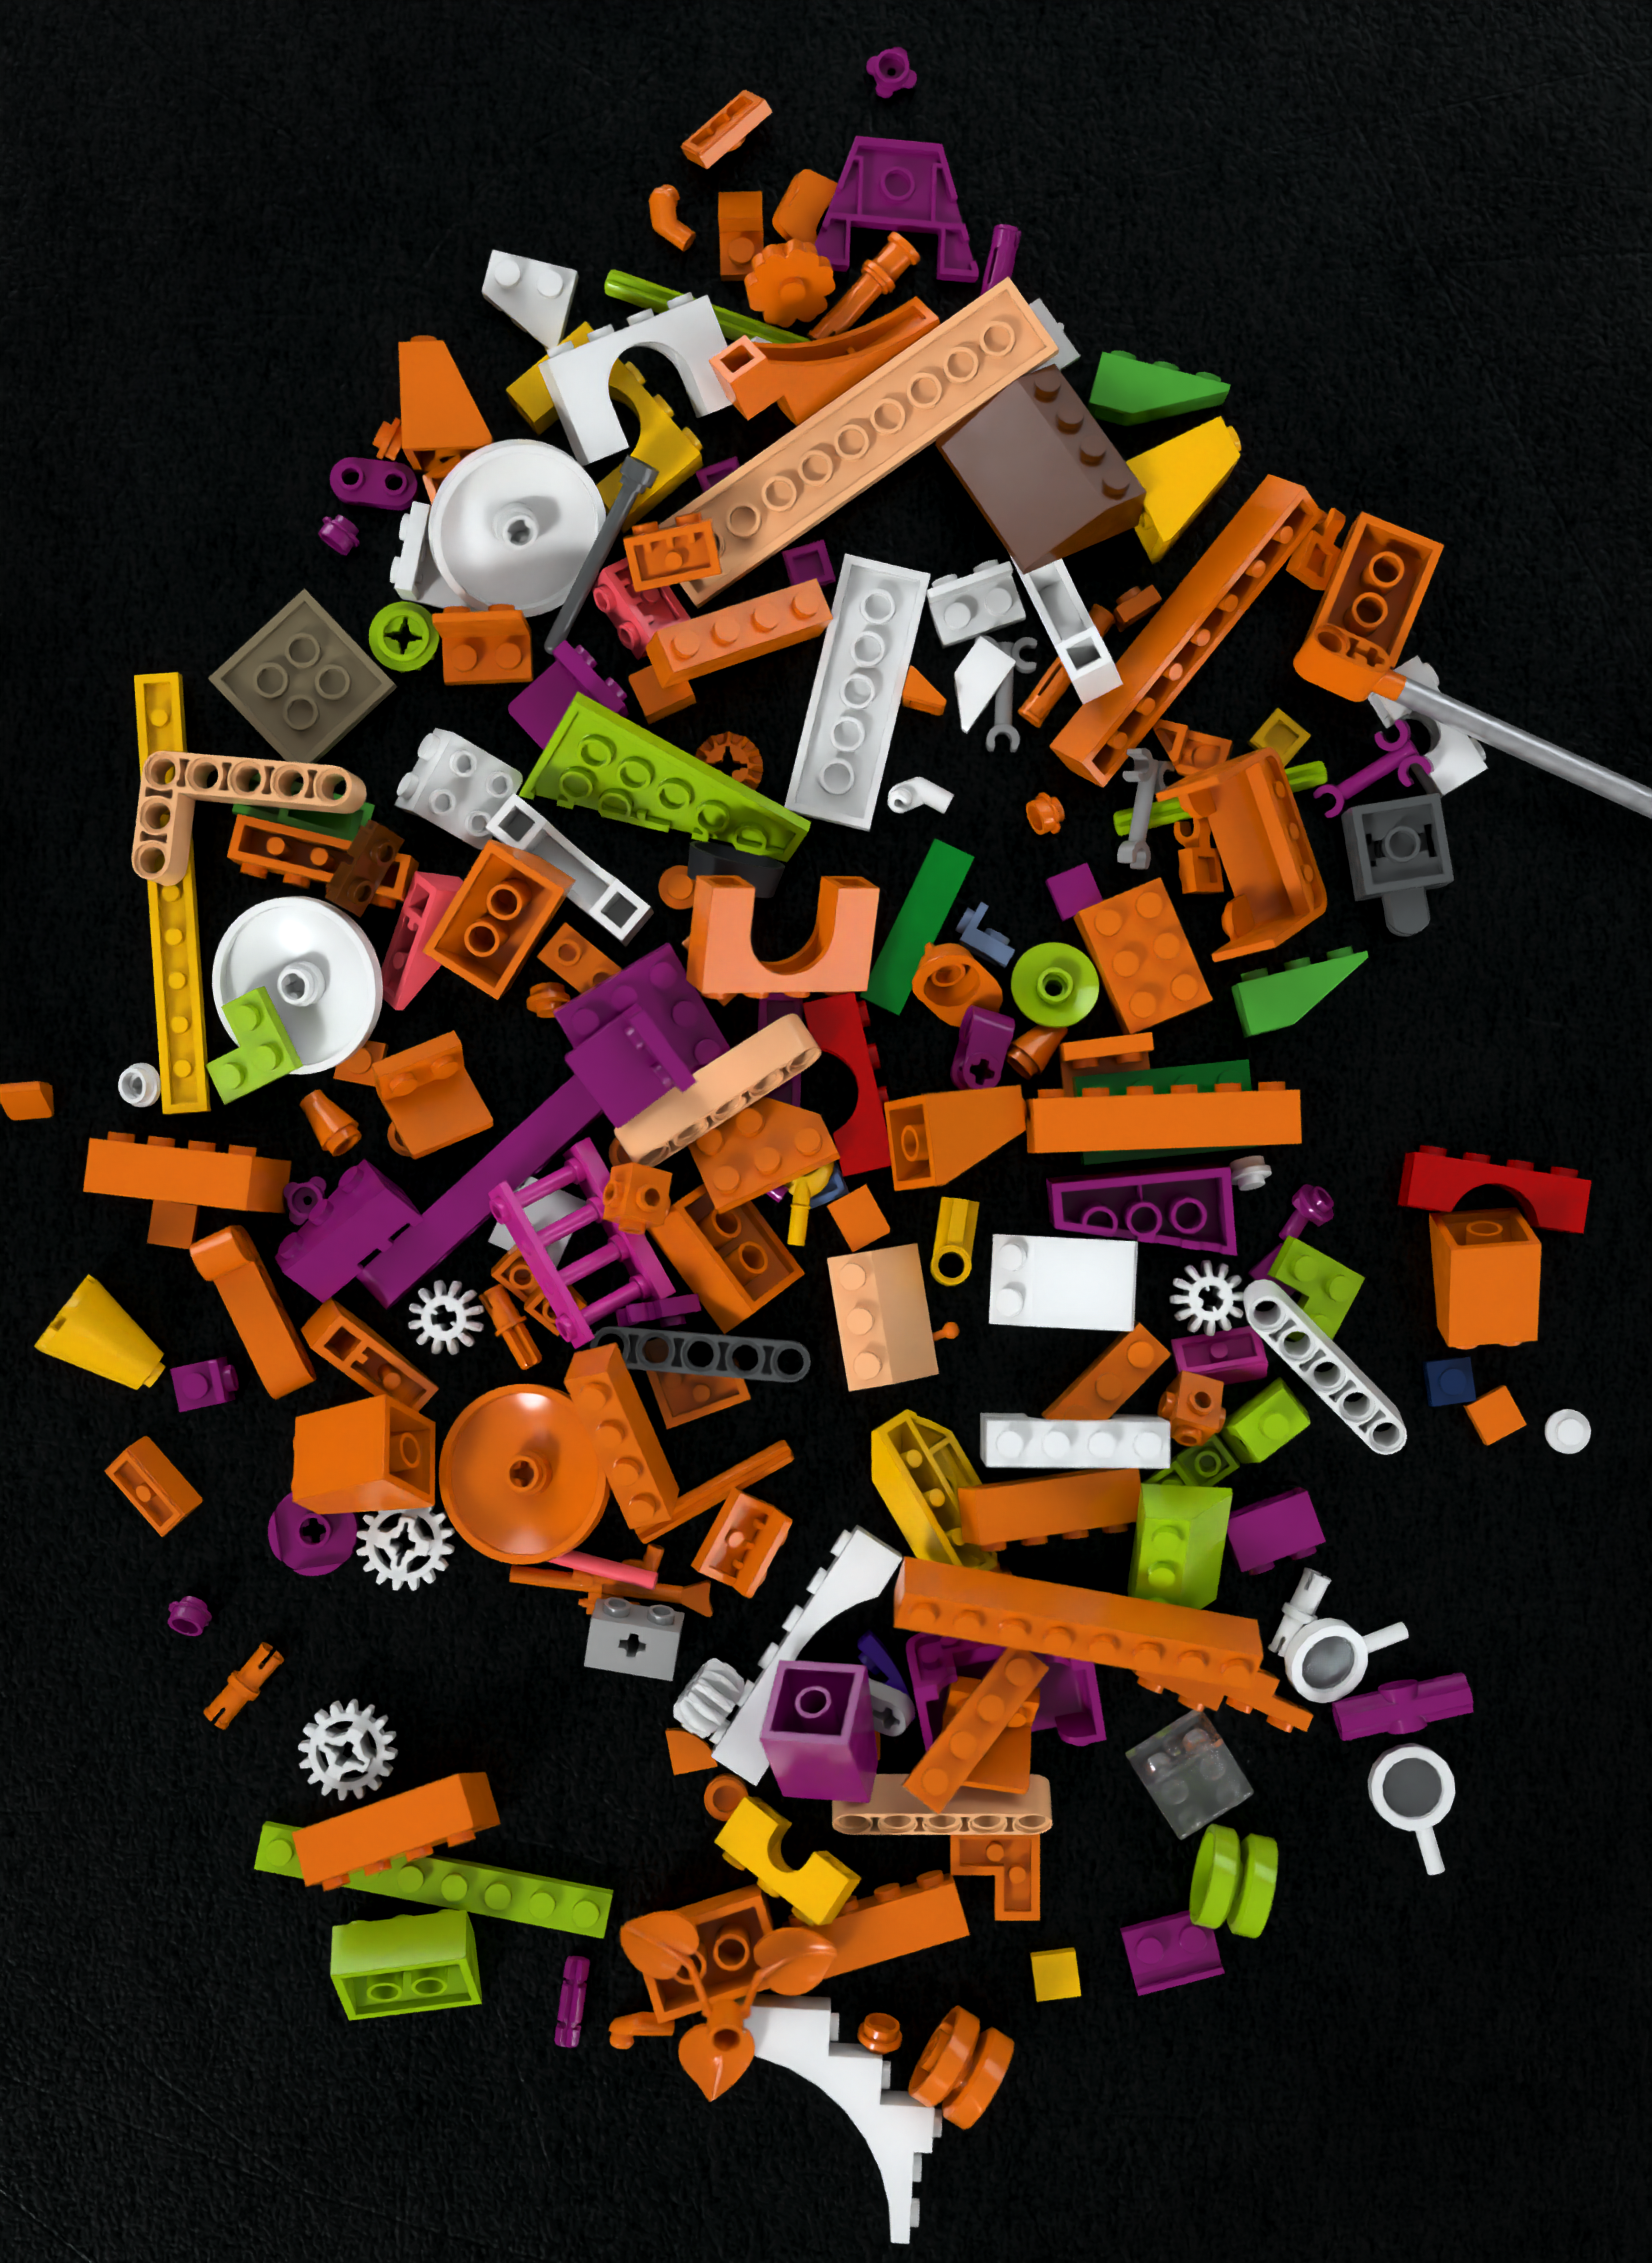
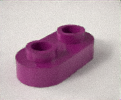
M348 457L336 463L330 474V484L333 491L342 502L349 505L404 510L412 506L413 501L416 502L420 492L419 482L414 472L402 463ZM357 473L359 474V479L355 484H345V477L348 474ZM393 478H400L403 481L402 486L398 490L388 489V483Z

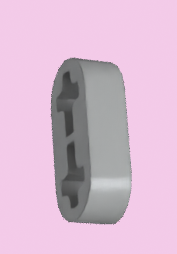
M869 1678L874 1730L889 1736L900 1735L915 1716V1706L912 1700L900 1690Z

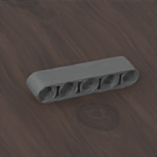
M615 1325L607 1326L597 1331L594 1335L595 1338L591 1340L590 1349L600 1347L605 1335L609 1333L618 1335L624 1342V1350L621 1355L627 1369L796 1382L807 1374L811 1364L810 1353L800 1342L771 1338L629 1326L619 1327ZM652 1337L662 1338L669 1347L668 1357L663 1362H653L645 1354V1345ZM696 1341L707 1342L714 1351L713 1360L707 1366H698L690 1359L689 1350ZM750 1345L756 1349L759 1356L756 1367L751 1370H743L735 1364L733 1355L737 1347ZM792 1348L801 1353L804 1364L800 1371L789 1374L780 1369L778 1356L785 1349Z

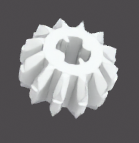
M1203 1260L1200 1265L1201 1276L1192 1265H1187L1184 1270L1190 1281L1186 1282L1179 1278L1173 1280V1285L1183 1289L1184 1292L1183 1295L1170 1296V1303H1184L1185 1306L1178 1310L1174 1316L1176 1320L1181 1321L1192 1315L1187 1328L1189 1331L1195 1333L1203 1322L1205 1334L1213 1336L1216 1330L1215 1320L1224 1331H1228L1232 1326L1226 1315L1229 1313L1237 1318L1242 1317L1243 1311L1232 1306L1233 1300L1243 1301V1292H1232V1288L1239 1285L1242 1279L1239 1275H1234L1224 1281L1228 1273V1265L1221 1263L1213 1274L1211 1261ZM1210 1285L1214 1288L1212 1295L1218 1300L1215 1306L1206 1305L1207 1310H1204L1202 1308L1204 1301L1198 1295L1201 1290L1209 1291Z
M443 1280L435 1281V1296L426 1288H422L418 1292L426 1305L419 1303L410 1304L409 1310L413 1313L421 1314V1319L409 1322V1328H424L425 1332L416 1340L419 1345H423L431 1338H434L431 1347L434 1354H439L442 1351L445 1340L451 1355L459 1353L458 1338L464 1345L470 1347L475 1341L467 1329L480 1332L484 1328V1324L471 1320L472 1315H478L485 1311L484 1306L469 1307L468 1303L477 1295L474 1290H469L462 1297H459L462 1288L460 1281H453L448 1294ZM443 1305L446 1306L447 1311H455L457 1315V1320L450 1322L453 1328L449 1330L446 1323H438L437 1314L443 1313V1310L440 1309Z
M717 1658L708 1660L694 1674L683 1692L679 1695L673 1709L674 1717L690 1733H695L701 1738L710 1736L721 1723H724L726 1717L733 1711L735 1704L740 1700V1695L744 1691V1679L727 1663H722Z

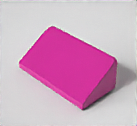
M1251 1326L1234 1328L1228 1331H1217L1213 1336L1200 1334L1171 1339L1176 1375L1185 1370L1223 1381L1224 1385L1262 1379L1267 1376L1268 1361L1262 1339Z

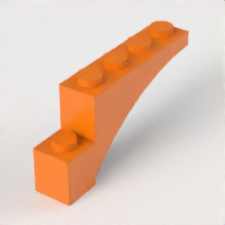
M916 296L894 311L864 326L840 335L815 341L789 344L752 342L744 335L708 361L727 399L747 420H750L777 401L782 412L796 426H799L938 327L941 322Z

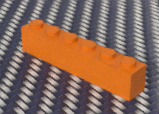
M1285 1081L1259 1082L1258 1091L1243 1092L1241 1083L1214 1084V1093H1198L1197 1084L1170 1085L1171 1094H1154L1153 1086L1126 1087L1127 1095L1109 1096V1087L1082 1088V1097L1066 1098L1065 1089L1038 1090V1098L1026 1100L1028 1153L1302 1144L1300 1090H1286Z

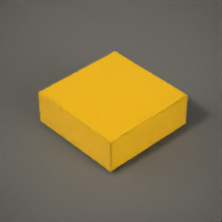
M1277 707L1247 744L1255 750L1266 747L1273 748L1280 756L1285 767L1311 735Z
M1074 1947L1030 1953L1037 2002L1081 1996Z

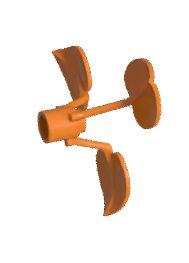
M659 1911L626 1922L620 1931L621 1945L633 1965L647 1976L656 1979H670L678 1973L681 1965L687 1968L702 2005V2014L707 2017V2023L694 2026L682 2037L679 2043V2059L684 2070L699 2085L709 2101H713L728 2090L742 2076L753 2059L755 2053L754 2037L750 2030L744 2027V2020L751 2016V2006L761 1981L766 1978L769 1987L779 1994L789 1996L801 1995L820 1983L826 1975L830 1964L838 1955L836 1947L816 1932L795 1927L774 1930L760 1939L754 1947V1959L762 1969L754 1974L743 2005L739 2006L731 1999H720L711 2004L693 1960L688 1957L697 1950L699 1945L698 1931L690 1919L677 1912Z

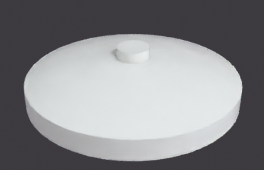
M526 439L500 441L484 446L465 457L451 470L442 482L434 498L429 516L430 549L434 562L448 586L470 606L480 611H488V606L510 604L515 606V610H522L525 617L536 616L564 604L606 520V512L602 497L595 483L583 467L570 455L552 445Z
M288 896L264 901L241 914L230 925L218 946L212 972L213 996L221 1022L238 1047L240 1045L221 1006L265 986L303 1064V1067L289 1074H312L335 1067L355 1055L371 1036L382 1007L383 980L381 968L375 950L364 931L351 917L339 908L325 901L306 896Z

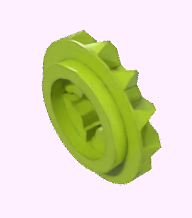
M396 602L384 607L374 617L369 630V643L375 657L385 667L401 673L420 670L429 660L434 659L436 649L440 643L439 633L432 624L430 612L412 602ZM406 620H408L407 624L411 634L418 636L422 640L409 642L403 654L400 643L387 636L401 634L403 627L406 625Z

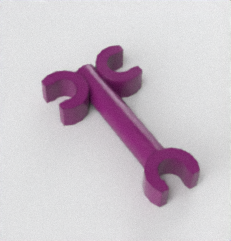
M1398 719L1394 722L1400 731V737L1394 743L1388 741L1382 731L1374 735L1378 746L1390 752L1339 785L1327 784L1315 790L1313 793L1315 799L1324 796L1326 793H1331L1335 796V807L1325 813L1327 818L1341 814L1346 808L1349 798L1398 767L1399 780L1406 787L1415 784L1409 775V768L1413 763L1420 764L1427 775L1434 772V765L1431 760L1424 755H1419L1417 748L1410 740L1411 730L1406 721Z

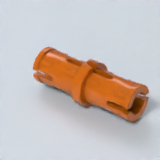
M262 1642L241 1670H234L227 1678L229 1684L204 1709L203 1713L208 1720L212 1721L218 1712L225 1708L226 1710L214 1725L221 1729H226L248 1700L254 1701L260 1694L259 1687L283 1663V1656L276 1650L269 1660L263 1664L262 1661L273 1647Z

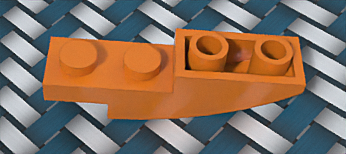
M1261 1668L1258 1669L1251 1690L1132 1669L1134 1674L1139 1676L1137 1683L1159 1694H1162L1164 1688L1180 1694L1178 1702L1198 1712H1202L1205 1706L1217 1711L1224 1695H1226L1228 1698L1225 1703L1246 1714H1250L1253 1708L1268 1714L1266 1721L1269 1724L1291 1733L1293 1727L1307 1732L1314 1716L1306 1707L1275 1694L1280 1680L1273 1673Z

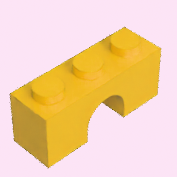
M744 1797L714 1841L725 1850L722 1854L723 1858L735 1868L742 1871L747 1868L759 1878L756 1882L757 1885L770 1896L779 1898L781 1895L794 1906L791 1910L792 1913L809 1926H814L815 1923L818 1926L831 1924L862 1878L828 1851L813 1852L807 1863L798 1871L790 1868L783 1860L781 1842L792 1823L759 1797Z

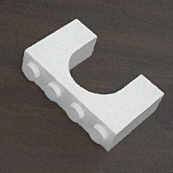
M691 292L667 301L669 310L654 316L652 308L628 317L627 320L630 326L614 332L612 324L588 333L587 336L590 342L580 347L574 348L570 340L546 350L550 359L538 364V367L576 460L581 466L629 447L612 406L608 389L611 368L618 356L628 348L647 347L665 355L675 365L697 418L732 405L727 399L708 361L728 347L708 295L694 300Z
M980 1413V1458L986 1467L1170 1468V1422L1162 1417H1158L1156 1414H1112V1419L1053 1420L1031 1418L1024 1413Z

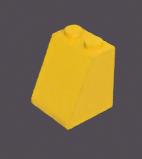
M1221 416L1125 462L1146 491L1139 524L1134 528L1152 565L1161 561L1225 484L1240 458L1241 443L1232 426L1226 427Z

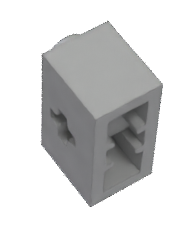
M618 1597L597 1598L590 1622L584 1666L672 1681L685 1613L674 1611L665 1605L647 1607L630 1604L629 1601Z

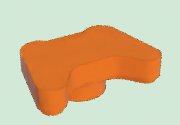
M805 169L796 174L773 215L774 228L787 242L791 239H797L815 245L817 225L824 211L829 207L838 183L810 169Z

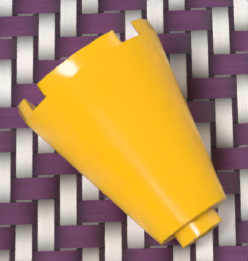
M90 1274L82 1281L72 1294V1297L62 1307L34 1345L35 1348L45 1354L135 1390H138L142 1384L150 1388L166 1367L159 1362L164 1353L102 1284Z

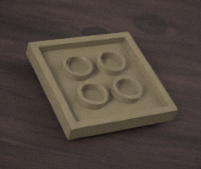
M305 588L208 678L285 761L316 764L397 688L394 682Z

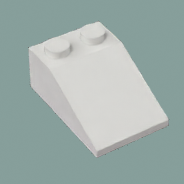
M993 1234L989 1324L1134 1331L1138 1242Z

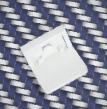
M413 501L410 514L405 513L401 520L399 538L404 541L401 557L395 556L393 559L390 582L395 583V590L401 599L443 609L449 606H466L470 608V612H482L457 596L442 577L434 562L429 543L428 526L431 505Z
M435 728L433 733L428 734L421 742L418 749L419 759L413 771L408 772L399 783L397 789L399 797L394 805L409 814L426 819L469 845L482 850L488 840L493 838V835L485 826L513 793H517L523 781L522 774L454 732Z

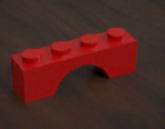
M853 991L802 1003L808 1031L821 1050L841 1059L850 1068L857 1083L858 1101L855 1111L846 1124L833 1133L835 1146L841 1157L839 1158L842 1176L847 1177L892 1166L888 1132L883 1115L885 1113L884 1103L889 1102L886 1087H877L873 1070L880 1069L881 1065L876 1044L866 1043L863 1027L871 1026L865 1000L857 1001Z
M1420 1145L1419 1152L1405 1154L1398 1205L1437 1212H1452L1459 1199L1465 1193L1477 1186L1489 1184L1506 1190L1518 1201L1530 1227L1566 1233H1584L1591 1180L1577 1178L1578 1170L1551 1167L1550 1174L1533 1171L1534 1163L1510 1159L1507 1160V1166L1505 1167L1490 1164L1491 1156L1464 1152L1463 1160L1446 1157L1447 1149Z

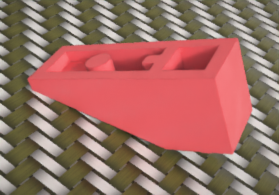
M420 871L414 872L381 968L383 999L395 1010L403 1011L442 965L422 951L464 881L459 877Z

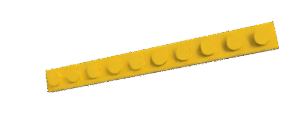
M178 672L134 675L141 777L144 763L151 754L158 751L187 753L182 675ZM172 766L166 772V784L174 779L176 774L175 766ZM169 809L161 815V828L169 823ZM191 833L188 866L183 879L171 886H164L147 880L162 1109L165 1115L211 1112L209 1073L205 1066L208 1063L193 833ZM164 854L159 855L155 860L154 869L156 873L164 866Z

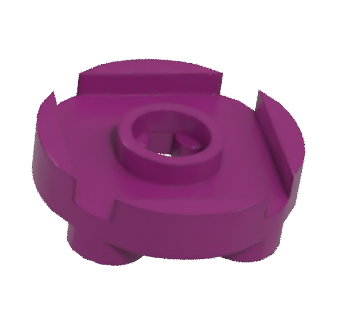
M289 1493L278 1504L269 1520L268 1538L274 1555L288 1567L293 1568V1571L301 1575L319 1576L334 1571L353 1555L359 1541V1537L356 1536L357 1531L360 1530L357 1512L319 1515L292 1502L293 1493ZM310 1518H317L319 1524L325 1525L326 1532L320 1535V1542H313L311 1535H304L303 1527L310 1525Z

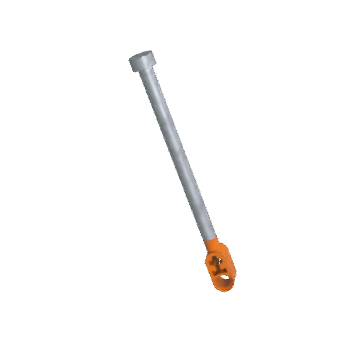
M1329 623L1317 625L1293 660L1295 670L1303 679L1348 700L1362 702L1374 692L1652 819L1651 788L1390 670L1391 661L1384 649L1340 627Z

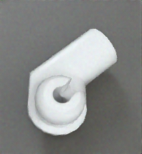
M915 777L893 786L889 791L887 801L890 809L896 813H904L926 804L944 814L954 794L923 777Z

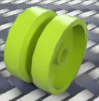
M1211 1824L1207 1828L1199 1847L1191 1884L1189 1909L1190 1920L1193 1924L1216 1929L1227 1917L1228 1926L1233 1934L1254 1939L1260 1936L1270 1912L1277 1876L1278 1851L1277 1843L1273 1838L1251 1833L1240 1844L1234 1829Z

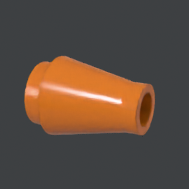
M1038 1024L1011 1042L1010 1050L1006 1053L1005 1060L1015 1072L1025 1079L1030 1080L1035 1074L1041 1075L1060 1042L1069 1033L1067 1027L1050 1028Z
M320 1089L311 1092L301 1101L300 1107L305 1112L323 1151L329 1150L333 1156H339L350 1150L360 1140L362 1134L357 1129L359 1123L327 1098Z

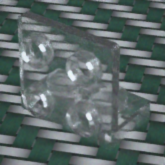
M1190 1711L1125 1753L1175 1834L1181 1840L1254 1793L1204 1711Z

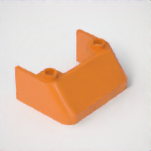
M1266 747L1194 773L1155 794L1158 802L1178 797L1181 808L1194 819L1207 817L1235 897L1226 904L1221 918L1223 930L1230 937L1231 941L1211 954L1214 962L1275 948L1324 914L1327 907L1326 890L1283 763L1273 748Z

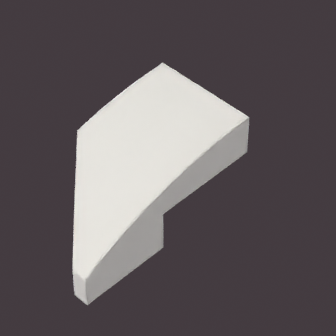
M982 636L979 637L954 673V687L958 700L961 729L966 734L989 704L990 699L1016 664L1014 659Z

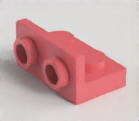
M627 557L603 568L591 588L596 605L602 612L608 615L618 630L620 641L626 648L632 651L638 660L647 655L645 648L657 630L691 620L669 585L635 592Z

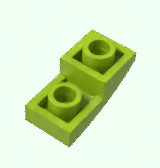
M1214 1433L1202 1447L1187 1446L1170 1459V1468H1159L1142 1484L1212 1487L1239 1468L1240 1462L1219 1434Z

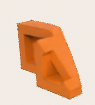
M1158 719L1152 727L1178 775L1187 777L1229 761L1233 748L1231 740L1191 731L1187 725Z

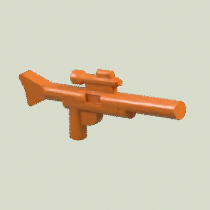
M648 1543L642 1560L631 1558L623 1560L621 1563L657 1573L665 1548L654 1543ZM520 1565L511 1566L510 1582L589 1592L588 1598L579 1599L578 1605L587 1608L586 1614L592 1615L597 1598L607 1599L611 1597L623 1599L624 1597L677 1603L683 1604L706 1617H711L713 1614L709 1595L710 1580H704L684 1587L657 1583L655 1589L650 1590L573 1569V1572ZM630 1601V1604L641 1605L639 1602Z

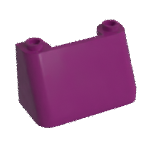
M926 1632L918 1633L908 1640L905 1649L926 1752L941 1733L943 1702L948 1685L958 1681L957 1676L982 1679L1006 1648L1005 1646ZM1029 1651L1049 1667V1670L1036 1686L1040 1688V1704L1031 1727V1732L1057 1727L1061 1739L1075 1746H1085L1093 1742L1107 1740L1094 1662Z

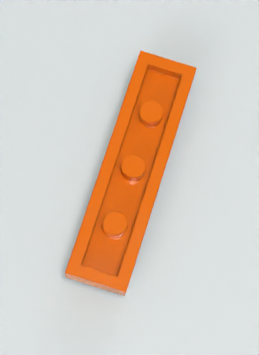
M1006 1647L901 1785L939 1815L1049 1670V1667L1027 1650Z

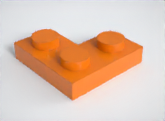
M659 1337L647 1341L645 1354L651 1361L663 1362L668 1357L669 1347L666 1341ZM735 1356L734 1362L740 1368L737 1357ZM646 1370L667 1429L751 1399L745 1379Z
M1040 1834L950 1835L951 1875H994L995 1921H1040Z

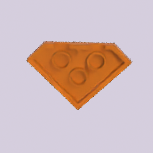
M765 1096L688 1145L719 1215L841 1158L820 1114Z

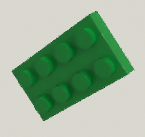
M1249 1059L1072 1077L1074 1097H1082V1088L1109 1087V1096L1127 1095L1126 1087L1153 1086L1154 1094H1171L1170 1085L1197 1084L1198 1093H1214V1084L1241 1083L1242 1092L1252 1091ZM1257 1145L1080 1151L1081 1165L1253 1148L1257 1147Z

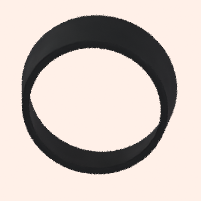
M702 841L690 843L687 871L689 878L696 881V875L740 876L755 887L754 897L770 898L774 896L785 869V865L767 856L736 850L733 846Z

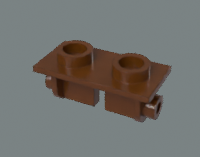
M370 819L365 827L360 825L356 837L346 852L355 858L352 864L349 865L341 861L331 881L325 886V888L329 889L325 896L326 899L360 918L405 841L383 825Z

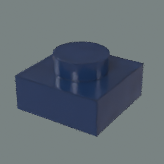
M1469 1356L1423 1362L1429 1406L1434 1407L1476 1401L1471 1359Z

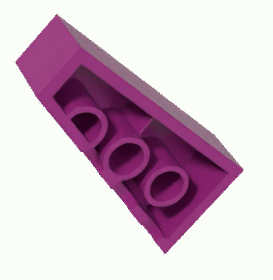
M1222 1162L1046 1178L1049 1221L1055 1229L1109 1237H1122L1141 1242H1155L1180 1246L1181 1248L1201 1249L1237 1256L1230 1167Z

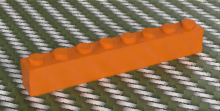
M1270 474L1267 475L1117 661L1115 666L1123 685L1083 704L1050 744L1049 747L1070 771L1104 788L1129 757L1127 749L1137 747L1323 516V513L1304 486Z
M904 1556L894 1591V1627L1246 1690H1251L1263 1659L1258 1622L1250 1618Z

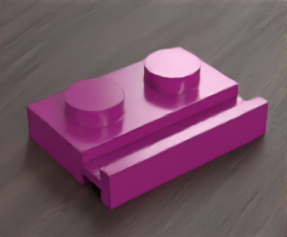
M1190 1910L1120 1928L1138 1996L1224 1974L1213 1929L1193 1924L1190 1920Z

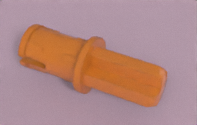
M500 1283L479 1295V1300L489 1313L497 1329L495 1332L496 1337L503 1336L520 1368L527 1370L540 1363L542 1355L524 1325L528 1319L526 1316L520 1315L505 1286Z

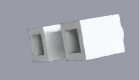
M1418 655L1393 670L1440 692L1437 687L1439 685L1437 674L1428 663L1423 664ZM1372 692L1369 695L1368 700L1386 729L1395 724L1394 722L1398 719H1415L1427 727L1431 736V745L1429 751L1424 756L1433 763L1434 772L1427 775L1423 767L1417 763H1413L1410 767L1428 795L1439 793L1441 798L1488 768L1484 762L1486 759L1485 752L1475 738H1469L1468 735L1379 694Z

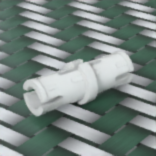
M1304 1568V1573L1290 1603H1284L1282 1612L1285 1613L1272 1643L1268 1647L1274 1653L1278 1651V1655L1281 1657L1285 1656L1290 1641L1298 1631L1318 1619L1315 1612L1328 1584L1331 1582L1330 1578L1324 1575L1322 1577L1321 1573L1310 1568Z

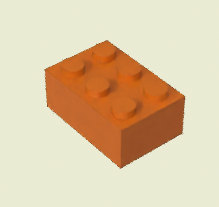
M1361 512L1350 527L1304 643L1317 625L1321 623L1333 624L1384 649L1391 661L1389 669L1393 670L1444 545Z
M1161 877L1080 910L1073 917L1123 1036L1136 1034L1213 1000Z
M757 1883L672 1910V1912L686 1916L696 1926L699 1935V1945L697 1950L688 1957L693 1960L711 2004L720 1999L735 2000L747 1995L754 1974L762 1969L754 1959V1947L765 1935L777 1930L766 1893ZM681 1965L678 1973L670 1979H656L643 1973L659 2024L702 2010L699 1997L689 1972L684 1965ZM766 1978L761 1981L757 1992L770 1988Z

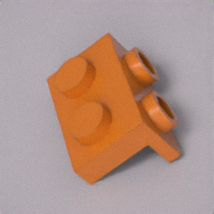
M733 1487L691 1566L706 1576L732 1586L743 1596L752 1598L757 1588L764 1582L767 1569L777 1550L786 1541L792 1519L774 1505Z

